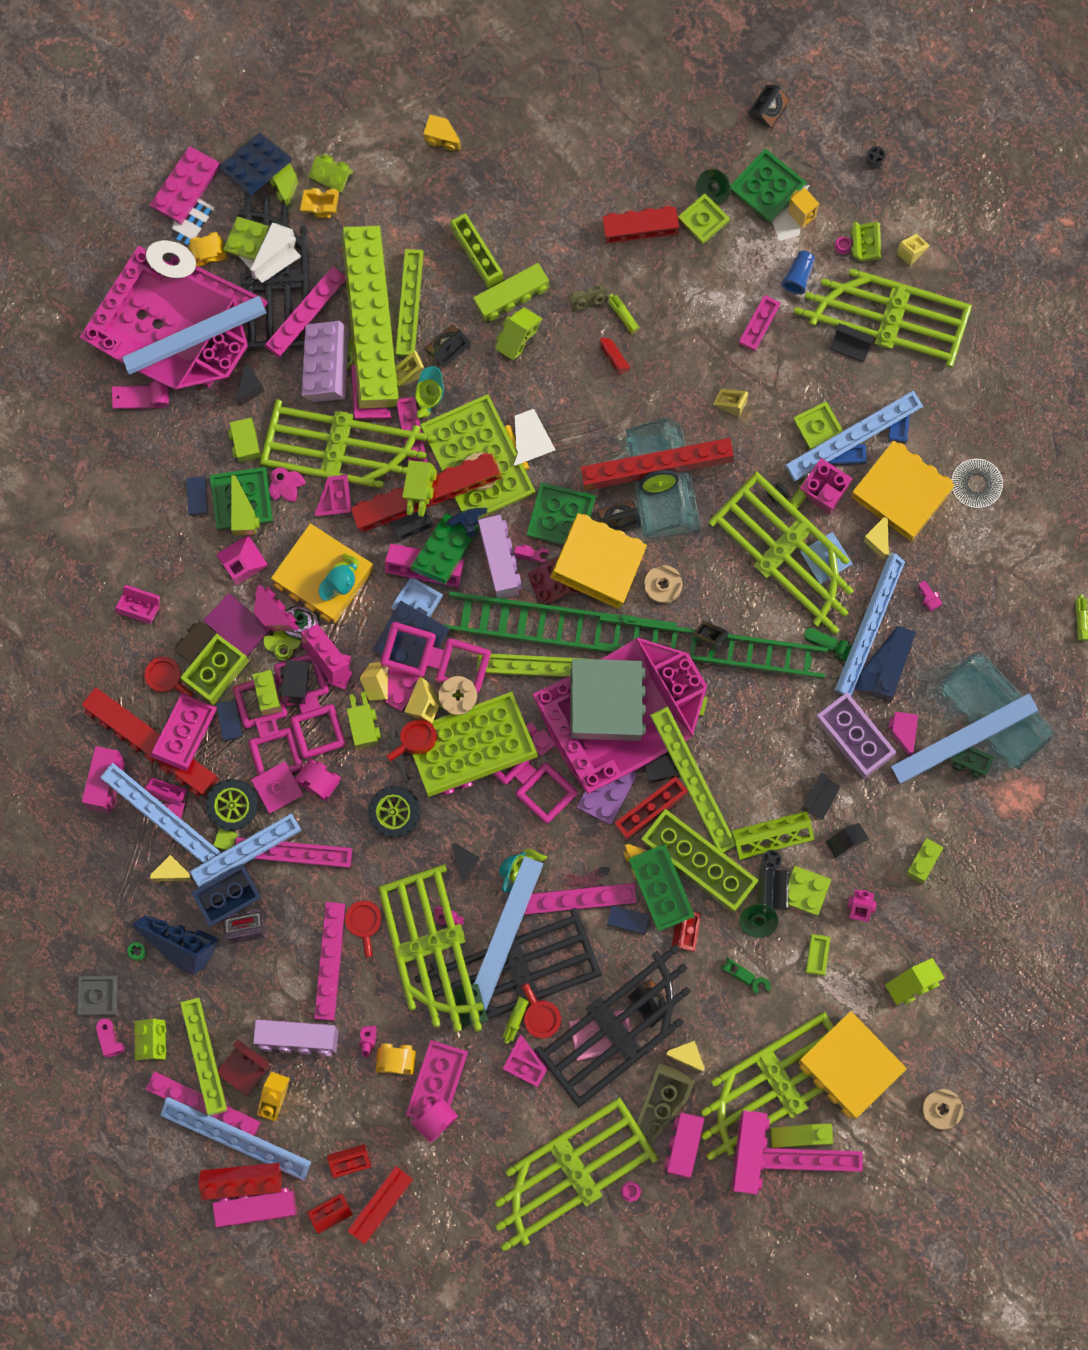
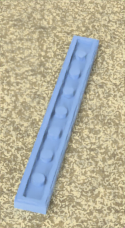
M260 296L124 356L123 360L128 373L137 372L266 314Z
M912 391L784 466L792 480L796 481L810 473L820 458L827 462L831 461L923 406L916 393Z
M889 553L836 685L835 691L842 696L847 692L850 696L853 694L905 561L895 553Z
M1027 694L891 767L900 784L1035 714L1039 710L1030 694Z
M114 763L100 777V779L203 864L221 854L219 850Z
M528 857L523 859L474 983L479 986L485 1011L544 865Z
M169 1097L164 1102L160 1116L266 1164L280 1162L281 1171L304 1181L311 1161Z

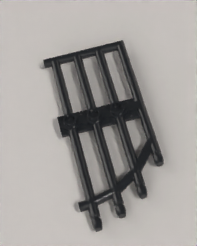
M246 192L244 193V210L238 209L239 217H244V219L251 221L252 218L262 219L263 224L269 227L270 223H275L292 229L288 222L287 205L281 206L282 215L281 220L270 215L268 196H263L262 212L251 210V196ZM306 226L300 227V237L293 231L296 238L295 243L301 249V270H290L289 264L283 268V271H279L263 283L258 278H252L251 269L247 265L246 273H240L241 288L253 294L256 290H265V299L268 302L265 306L267 341H255V319L247 322V349H264L265 344L274 335L272 290L283 289L284 321L292 314L291 289L302 288V301L309 294ZM305 329L303 330L304 339H295L289 347L305 345Z
M577 908L569 910L571 916L518 937L516 934L501 971L509 969L513 981L495 987L492 997L516 988L519 997L527 999L521 986L528 983L536 999L540 1000L602 976ZM575 924L578 935L524 955L520 944ZM582 942L585 953L531 973L527 962ZM488 948L464 957L465 965L485 958ZM586 960L589 961L592 971L538 992L534 980ZM456 961L445 964L447 972L458 968ZM437 962L429 964L432 970L427 971L429 979L437 977L442 985ZM478 973L469 976L470 984L475 983ZM420 974L414 977L416 983L422 982ZM461 980L450 983L452 992L463 986ZM443 987L432 990L434 998L445 994ZM517 1000L500 1007L488 1005L486 1009L487 1018L490 1019L513 1010Z
M677 944L662 955L658 951L653 953L651 956L654 961L605 1001L600 996L585 1008L589 1014L544 1050L540 1045L534 1049L535 1053L578 1108L684 1023L681 1018H678L673 1024H670L674 1006L691 992L688 987H685L680 993L673 994L672 982L688 969L685 964H682L677 970L670 974L668 972L665 962L680 950ZM659 968L663 980L616 1017L609 1007ZM665 988L666 1003L628 1032L622 1022ZM664 1014L660 1033L643 1047H640L634 1038ZM594 1020L600 1027V1030L555 1065L549 1058V1055ZM604 1036H607L613 1045L567 1081L561 1071ZM618 1051L625 1061L582 1096H579L573 1087Z

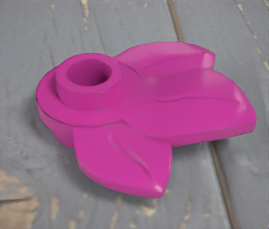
M276 468L271 473L272 483L269 486V493L273 500H277L282 496L288 501L295 502L297 498L296 487L305 485V479L296 471L288 472L285 468ZM279 473L284 475V479L281 481L277 479V474Z

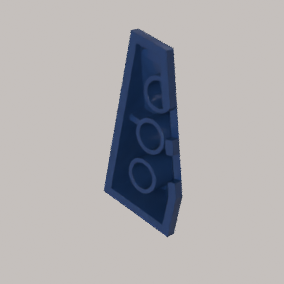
M897 626L861 671L855 690L891 703L916 632Z
M145 915L133 923L132 926L174 965L193 976L206 966L219 943V939L204 931L196 930V932L185 930L186 926L179 925V927L170 926L167 921Z

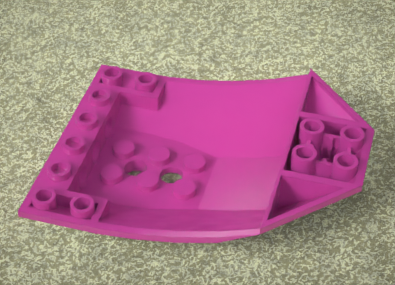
M138 245L81 334L80 339L125 364L124 356L237 306L235 296L210 286L191 275L173 278L160 274L148 263L146 258L147 250ZM140 311L147 313V317L143 320L138 319L136 316ZM154 320H161L163 327L155 329L152 326ZM241 324L145 367L138 372L176 390L228 378L248 347L243 326Z
M636 637V639L600 659L642 661V668H645V678L642 679V686H645V697H642V704H645L646 708L645 716H642V723L646 724L645 735H642L640 741L570 739V676L532 695L551 739L565 764L587 794L624 777L668 752L650 716L651 714L668 706L684 740L687 741L693 736L707 685L688 653Z

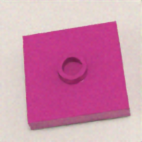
M286 761L251 779L269 814L304 795L298 783L294 780L295 778Z

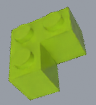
M525 307L515 311L511 317L508 316L504 321V329L496 338L497 345L495 349L512 360L516 359L521 355L527 340L536 334L542 318Z
M931 958L911 967L886 983L885 986L896 1005L903 1002L907 1005L916 999L915 995L921 996L939 987L938 982L945 978L934 959Z

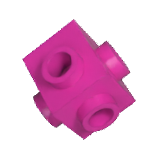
M855 889L853 897L849 896L847 908H851L850 919L869 923L870 915L875 913L877 902L873 901L874 893Z

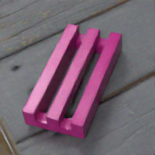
M152 777L145 787V790L153 797L178 806L181 805V801L183 802L184 797L187 795V789Z

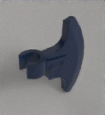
M472 508L462 511L451 517L447 521V525L461 524L465 528L468 537L476 536L474 526L479 524L478 517L487 513V508Z

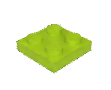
M705 193L678 216V220L702 245L730 222V218Z
M237 216L223 250L226 253L255 261L270 227Z
M827 401L793 417V421L809 450L843 432Z
M794 866L789 880L788 906L818 916L831 879Z

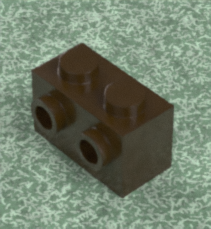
M199 620L190 626L186 637L181 638L177 642L175 651L184 660L192 664L217 633Z

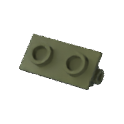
M604 285L588 288V293L580 290L571 292L572 294L568 295L573 311L608 301L607 289Z

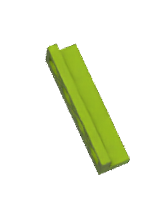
M806 811L731 831L739 860L763 854L768 850H778L814 840L811 820ZM801 829H808L809 835L802 837L797 835ZM783 834L790 835L787 841L782 842L778 839ZM764 839L771 840L768 846L763 847L759 844ZM742 845H752L749 851L742 852Z

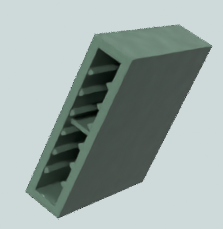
M572 659L570 664V739L640 741L642 735H645L646 724L642 723V716H645L646 710L645 704H642V697H645V686H642V679L645 678V668H642V661Z

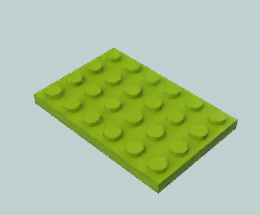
M489 394L420 424L424 434L437 437L436 442H428L442 472L448 467L460 466L468 456L475 453H492L499 464L502 479L496 481L492 488L485 491L472 490L454 497L461 512L472 508H487V513L478 517L480 519L536 494L523 464L520 463L514 466L518 454Z
M513 692L474 705L470 711L463 715L449 714L433 720L431 724H433L437 732L435 746L424 754H412L428 797L538 757Z

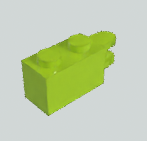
M411 460L408 462L403 498L408 502L407 515H413L415 503H419L418 515L421 517L425 515L426 504H429L430 499L433 497L432 483L437 476V470L431 463Z
M361 692V699L364 705L357 707L354 694L349 695L352 708H348L347 713L356 750L378 745V739L381 738L379 727L374 725V720H377L376 712L368 704L366 692Z

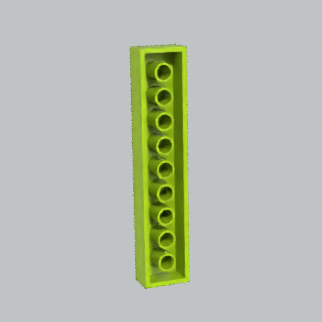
M380 226L343 227L341 241L359 409L396 407L399 397Z

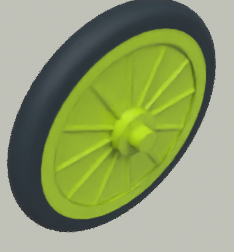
M657 470L645 475L640 480L639 487L646 493H662L672 489L678 483L679 477L677 473L671 470Z

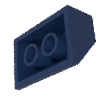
M243 864L191 892L210 927L261 899L253 880Z

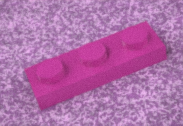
M766 295L763 296L739 340L740 345L756 352L780 308L781 302Z

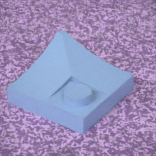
M833 531L827 534L826 537L843 555L848 557ZM819 540L808 546L830 567L828 549ZM800 551L820 584L830 578L804 552ZM837 558L838 572L853 564L850 560L845 565Z
M410 578L391 606V609L395 611L401 600L431 617L443 594L417 579Z

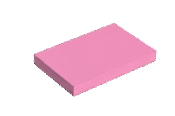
M622 1010V1011H617V1012H613V1013H614V1014L616 1015V1017H617V1016H618L620 1013H622L624 1010ZM628 1017L622 1024L630 1032L631 1026ZM580 1020L570 1021V1028ZM594 1020L572 1037L575 1049L600 1030V1027ZM604 1036L579 1056L577 1061L598 1057L613 1044L607 1036Z

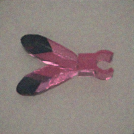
M597 868L584 877L569 874L567 877H574L575 882L572 884L567 883V885L604 886L596 880L605 877L610 872V868Z

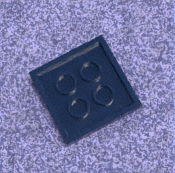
M259 132L219 166V169L251 196L287 166L292 159Z
M400 600L373 651L382 656L393 622L434 633L436 638L433 647L437 648L441 647L450 628ZM397 631L389 660L419 668L427 639Z

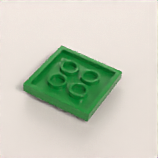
M765 148L730 185V191L771 224L790 203L791 195L797 190L801 191L807 185V182Z
M266 467L210 475L217 531L231 529V476H236L255 512L256 518L259 517L260 524L273 523Z
M541 482L526 536L563 546L577 514H585L591 517L596 495Z

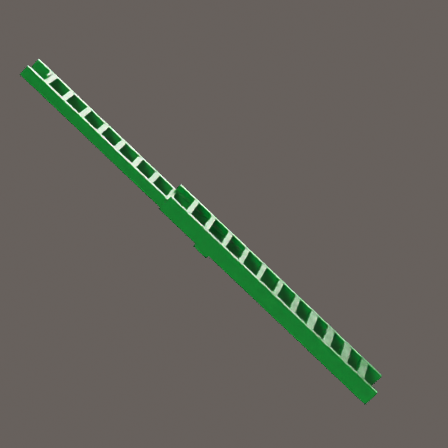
M450 592L449 597L450 599L464 601L461 626L444 624L450 628L449 632L602 654H611L624 646L618 645L621 625L635 627L633 640L636 637L639 638L640 628L653 629V643H657L659 630L673 632L671 648L673 649L676 648L678 633L692 635L696 631V629L676 627L677 623L458 592ZM472 602L483 603L479 629L468 628ZM491 605L502 606L498 632L487 630ZM510 607L521 609L517 634L506 633ZM529 610L541 611L537 637L525 636ZM547 612L560 614L556 640L543 638ZM565 615L579 617L575 642L561 641ZM584 617L598 619L594 645L580 643ZM602 623L616 624L613 644L599 642ZM728 634L727 640H730L727 660L713 658L714 652L710 649L708 657L695 656L697 639L692 636L690 657L694 662L823 680L825 678L824 673L809 672L808 669L811 668V652L827 654L828 648ZM735 641L749 643L746 663L732 661ZM754 644L768 645L765 665L751 663ZM773 646L787 648L784 668L770 666ZM792 649L806 651L803 671L789 669Z

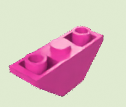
M259 585L256 591L254 614L261 623L272 631H297L299 627L295 623L296 618L290 612L287 613L284 610L286 606L280 600L274 598L276 594L269 587L265 589Z

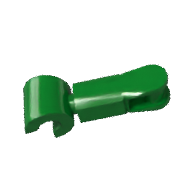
M808 628L805 630L804 638L807 642L819 647L828 648L829 651L834 652L837 658L846 662L852 648L848 641L840 640L838 643V639L815 629Z
M728 957L726 958L727 962L725 965L720 967L748 987L752 985L756 995L759 993L758 986L760 984L765 985L767 992L770 993L771 991L770 982L766 978L759 977L756 979L755 974ZM733 965L738 967L735 974L730 971Z

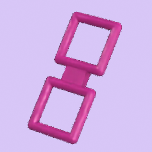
M397 622L391 624L380 661L382 666L418 677H423L427 666L438 669L436 681L443 684L444 681L449 679L444 675L452 648L455 647L482 655L474 682L477 693L480 692L491 655L489 649L449 638L443 650L433 647L436 638L434 633ZM397 631L427 639L419 668L389 660Z
M309 654L290 659L293 661H312L320 686L319 689L307 692L306 704H299L302 713L292 716L290 719L302 758L307 759L344 747L346 741L334 705L329 704L320 707L317 698L329 692L324 673ZM286 661L274 665L279 685L283 684L284 678H281V667H285ZM285 703V705L291 706L294 705V703ZM328 713L337 741L308 750L299 722Z
M273 674L279 696V684L276 675ZM254 680L235 685L232 690L243 727L248 729L257 726L259 731V737L248 741L258 776L265 771L257 745L287 736L295 765L289 766V769L292 773L301 771L304 766L292 728L288 727L278 730L276 723L277 719L287 716L282 696H279L281 712L249 720L241 692L255 688Z
M531 760L515 765L506 775L501 771L493 773L504 785L508 784L515 777L522 784L515 792L516 797L546 824L578 793L548 763H543L536 770L529 764ZM545 772L568 792L547 814L525 795Z

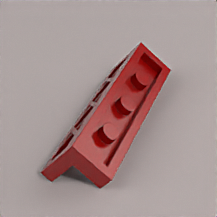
M396 1166L347 1232L363 1244H366L413 1179Z

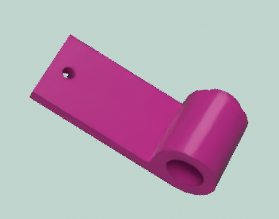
M155 380L150 383V386L112 387L113 409H147L169 406L168 386Z

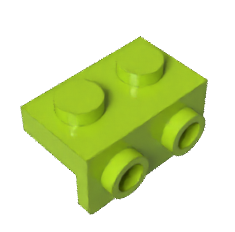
M323 154L315 157L308 177L332 189L343 192L348 176L353 173V170L349 168L348 164L343 162L337 163L333 161V157Z
M876 221L860 225L857 222H853V229H851L854 245L851 248L853 257L859 262L881 259L880 223Z
M146 1019L135 1021V1060L166 1059L165 1020Z

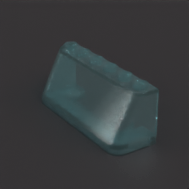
M667 417L626 430L627 436L625 441L630 452L628 457L686 446L681 426ZM690 471L677 473L679 477L678 483L672 489L657 494L643 492L639 487L640 480L634 481L636 485L635 496L639 502L638 513L642 518L643 524L641 530L646 538L653 539L678 535L700 529Z
M980 651L972 653L939 684L944 695L951 697L955 701L954 705L956 708L968 715L967 719L971 724L1023 697ZM1036 712L986 740L990 739L994 744V749L1000 755L1003 754L1007 758L1006 762L1010 767L1019 770L1058 735L1043 717Z

